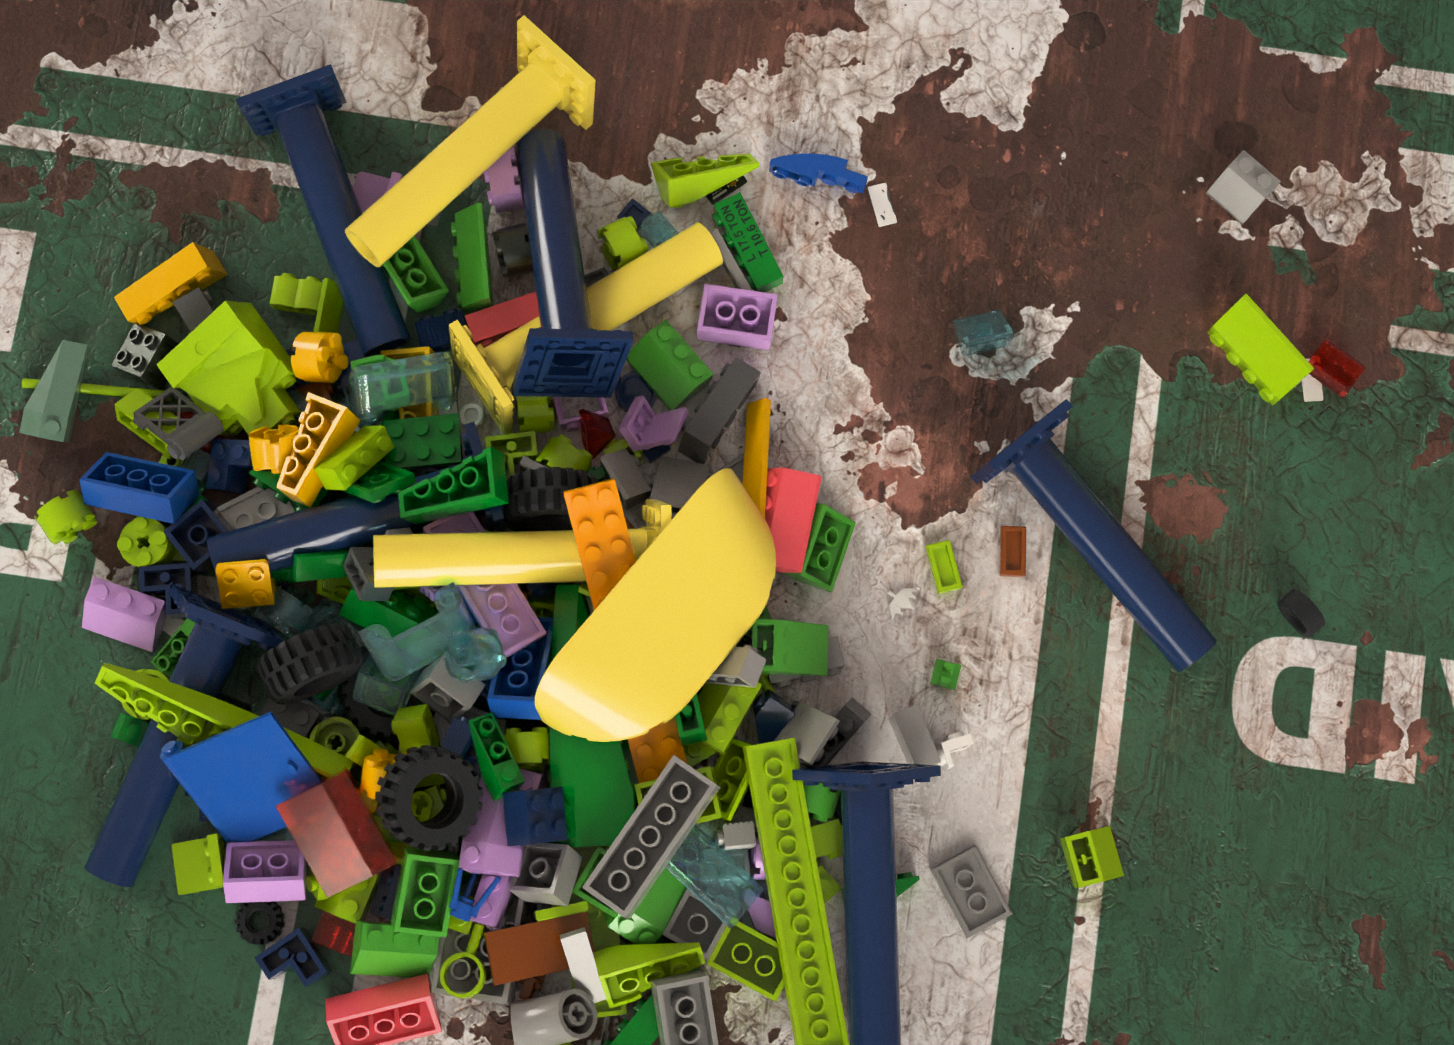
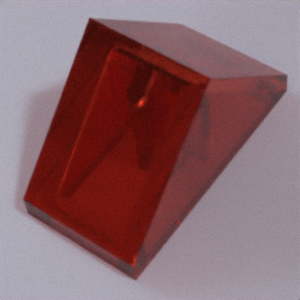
M580 409L578 412L582 445L593 456L592 459H595L616 435L608 418L585 409Z

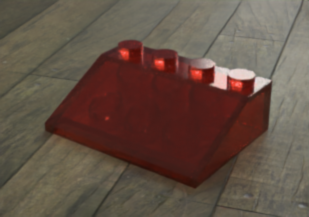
M347 767L276 805L277 810L327 898L369 879L397 863L396 854Z

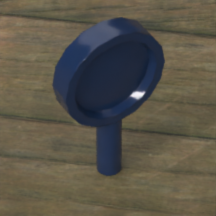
M637 372L624 375L621 378V383L617 384L615 388L616 401L625 412H628L635 397L643 395L651 408L657 399V395Z

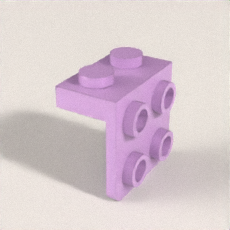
M359 172L356 176L353 190L362 213L403 178L402 174L392 172L391 178H386L366 172Z
M643 395L638 396L633 400L618 429L632 451L648 450L660 445H670L676 440L689 411L686 407L655 414Z

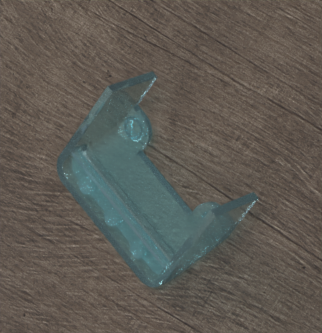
M439 352L367 364L352 369L344 390L349 410L364 422L377 420L383 410L431 402L432 406H437L438 409H445V412L451 411L456 401L451 353Z

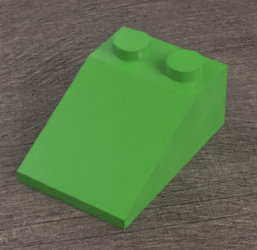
M668 864L630 919H626L620 914L614 918L603 911L607 926L635 944H654L667 927L684 893L692 882L691 878Z

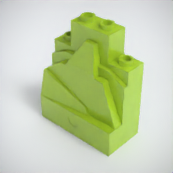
M224 301L157 364L173 388L183 389L199 408L206 413L212 412L218 417L224 428L220 435L235 436L243 429L249 435L251 431L269 426L270 430L278 429L277 425H292L296 421L295 417L301 413L285 390L296 382V376L291 365V357L251 303Z

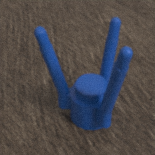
M459 868L457 870L452 900L449 908H452L450 915L467 922L470 921L471 916L476 918L479 909L501 880L500 876L494 879L474 906L475 900L469 898L478 874L472 873L464 896H459L463 869Z

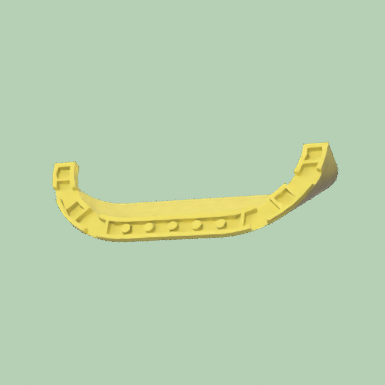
M725 468L716 472L698 488L553 659L539 683L534 702L535 708L545 724L565 735H574L587 738L589 741L599 742L620 741L649 732L648 729L661 722L666 723L690 702L758 619L769 600V592L773 580H775L776 551L771 531L764 516L732 469Z

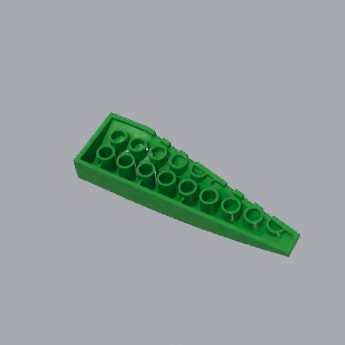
M580 585L556 586L551 662L589 617L584 594L578 592ZM550 727L551 788H563L567 840L553 841V844H564L570 847L610 846L636 810V791L633 782L630 781L628 773L630 768L627 759L624 758L621 746L623 744L622 740L610 742L589 741L587 738L565 735Z

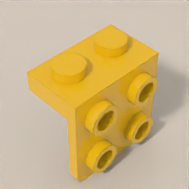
M267 560L224 562L216 565L222 609L274 605L276 586L275 580L271 579L269 562Z

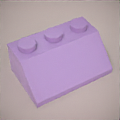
M704 284L697 340L770 351L778 294Z
M94 576L84 600L82 628L154 653L168 617L166 615V601Z
M306 840L227 843L223 877L226 903L299 901L306 899Z

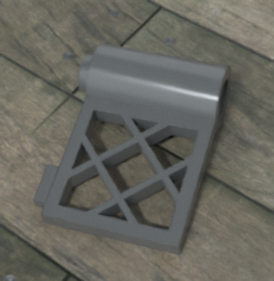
M172 386L133 412V422L142 430L149 429L168 445L167 449L170 455L180 460L190 456L224 430L221 421L215 414L204 412ZM172 396L178 400V405H164V402ZM149 412H159V419H148L144 415ZM163 412H177V419H163ZM181 412H193L195 416L191 419H181ZM162 425H176V429L166 434L162 430Z

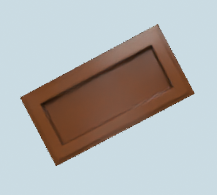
M1000 527V576H1026L1027 527Z

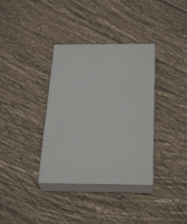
M976 845L930 869L966 938L1013 914Z

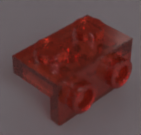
M1327 339L1323 341L1308 361L1314 368L1309 375L1342 398L1348 394L1358 377L1366 369L1363 364Z

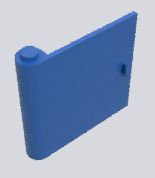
M272 711L187 748L181 741H170L161 749V760L226 843L251 842L338 806L339 803Z

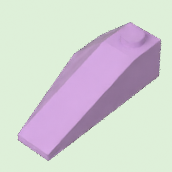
M481 776L479 786L483 789V796L479 797V802L483 803L481 811L477 810L475 817L478 820L475 826L471 824L468 828L470 833L465 838L463 837L459 868L469 873L519 877L523 847L522 845L507 846L503 798L493 802Z

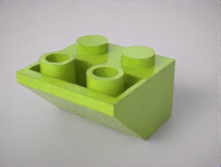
M1110 826L1060 839L1074 889L1124 876Z

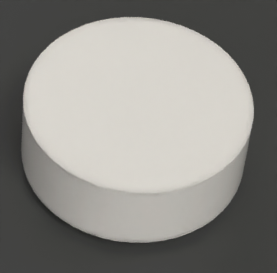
M469 403L460 410V421L463 426L464 424L475 422L477 429L484 423L485 414L479 405Z

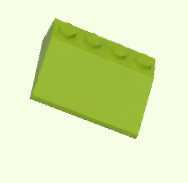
M1247 293L1207 332L1210 335L1211 342L1215 346L1222 348L1226 353L1228 361L1235 366L1237 365L1243 372L1242 375L1245 380L1250 384H1254L1259 390L1262 399L1270 402L1272 405L1276 404L1294 389L1314 369Z

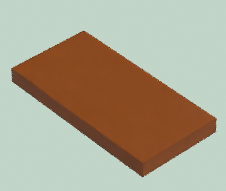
M587 911L484 933L493 985L569 970L560 935L585 927L592 952H595Z

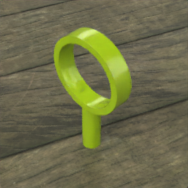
M475 923L466 951L451 955L442 965L440 971L441 984L444 990L454 997L470 998L476 995L485 984V966L475 956L485 926ZM468 957L477 963L480 970V978L474 989L467 993L459 994L449 987L446 979L447 970L456 959Z

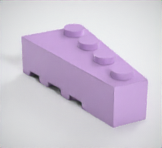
M512 146L484 172L485 182L490 183L491 189L487 191L489 205H494L496 213L525 208L515 146Z

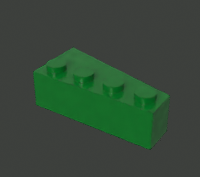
M490 446L482 450L483 453L475 457L470 456L462 460L461 464L451 469L446 468L440 471L439 475L431 479L427 478L399 492L400 518L413 524L509 504L504 454Z

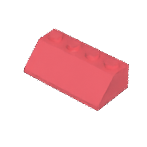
M767 468L765 520L774 541L776 573H802L822 479L820 475L788 468Z
M428 974L326 998V1022L335 1045H391L442 1032L435 994L430 993L432 984Z

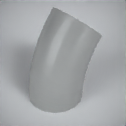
M575 988L551 995L511 1001V1026L514 1045H558L576 1041L591 1035L597 1024L595 1003L586 992Z

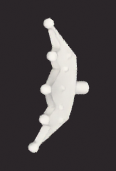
M919 587L902 588L897 595L891 590L888 592V595L894 598L889 605L892 623L895 622L896 614L903 615L901 609L915 610L909 599H916V596L912 593L916 590L919 591Z

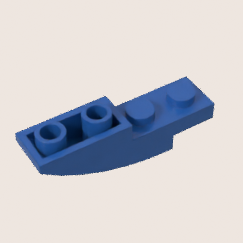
M824 154L785 155L771 159L769 164V172L775 177L795 180L797 184L804 187L809 185L815 187L817 179H821L827 185L834 186L837 184L843 186L845 190L851 193H864L868 176L847 170L848 160Z

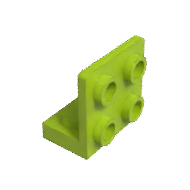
M220 834L207 835V838L172 844L179 895L223 888L226 850L224 839Z

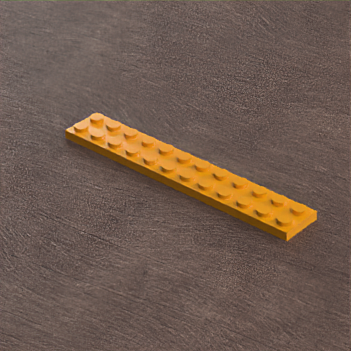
M615 479L563 492L594 610L636 562ZM675 716L666 723L661 722L648 729L649 732L627 739L639 783L657 779L673 755L687 764Z

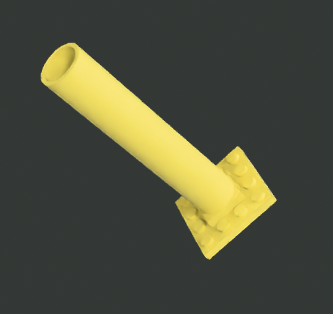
M525 15L517 21V69L519 73L345 229L346 236L351 244L372 265L381 267L555 107L567 112L572 122L577 126L581 125L585 130L593 124L596 80Z
M697 222L587 287L592 329L612 331L721 266L723 258L720 249L706 227ZM539 316L483 348L481 343L476 346L471 341L473 336L466 325L461 326L458 320L449 324L452 358L503 435L513 432L514 412L512 408H514L512 401L514 398L510 392L530 328L541 327Z
M646 499V505H642V520H646V526L638 529H628L636 561L672 520L670 504L657 499ZM573 530L373 535L375 588L586 582Z

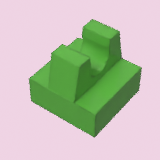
M936 659L930 684L955 690L961 665Z

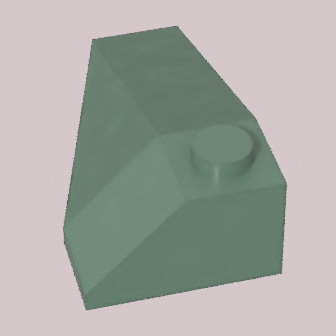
M62 340L24 407L19 433L60 442L71 441L88 350L87 344Z

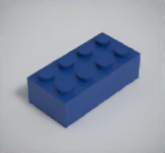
M106 452L79 479L84 504L173 524L199 496L195 470Z
M537 617L547 633L546 636L502 661L498 655L496 656L487 697L490 713L492 712L494 717L542 720L535 708L534 702L539 683L551 664L553 618Z

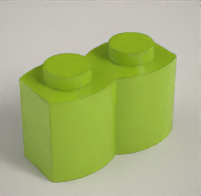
M290 273L274 276L269 304L275 310L317 316L323 282H320L319 278L311 276L306 277V279H297L295 275Z

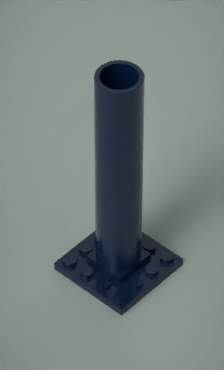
M331 64L236 98L240 110L256 136L259 134L261 136L269 135L274 132V129L277 128L364 356L381 355L383 350H394L407 344L411 338L383 265L376 267L367 261L351 244L345 233V229L363 213L324 115L325 110L334 111L341 108L342 104L347 103Z
M536 129L528 132L517 142V152L541 327L530 328L511 386L512 396L611 398L634 340L633 332L592 329L565 139L555 130Z
M1066 399L975 472L971 478L976 484L982 480L986 484L1003 470L1006 473L1011 470L1174 669L1180 672L1207 653L1216 644L1217 640L1050 439L1055 435L1051 430L1070 416L1067 411L1073 406Z
M475 422L464 424L465 433H461L465 451L463 460L483 453ZM442 470L415 477L416 483L409 485L408 488L427 478L431 479L439 475ZM391 493L386 496L385 500L378 503H371L352 495L208 537L207 545L215 573L218 563L260 559L267 560L270 572L293 566L294 554L348 550L350 547L372 543L373 535H385L386 530L408 527L411 530H416L436 520L413 524L400 518L398 493ZM500 506L473 511V513L478 512L479 516L485 515L488 531L505 532L504 517Z
M174 584L172 585L169 595L174 599L173 603L178 605L177 608L181 609L186 618L196 623L169 682L218 699L243 644L249 646L253 639V641L258 643L259 647L270 650L285 641L266 621L233 608L222 609L221 603ZM153 719L146 730L84 867L92 875L109 883L124 887H133L180 784L160 758L162 747L170 741L176 742L178 737L170 731L166 733L156 727L158 723Z
M860 761L792 770L793 780L803 781L805 786L819 785V782H821L823 787H830V790H841L849 1045H901L893 789L913 784V779H915V782H930V777L941 776V765Z

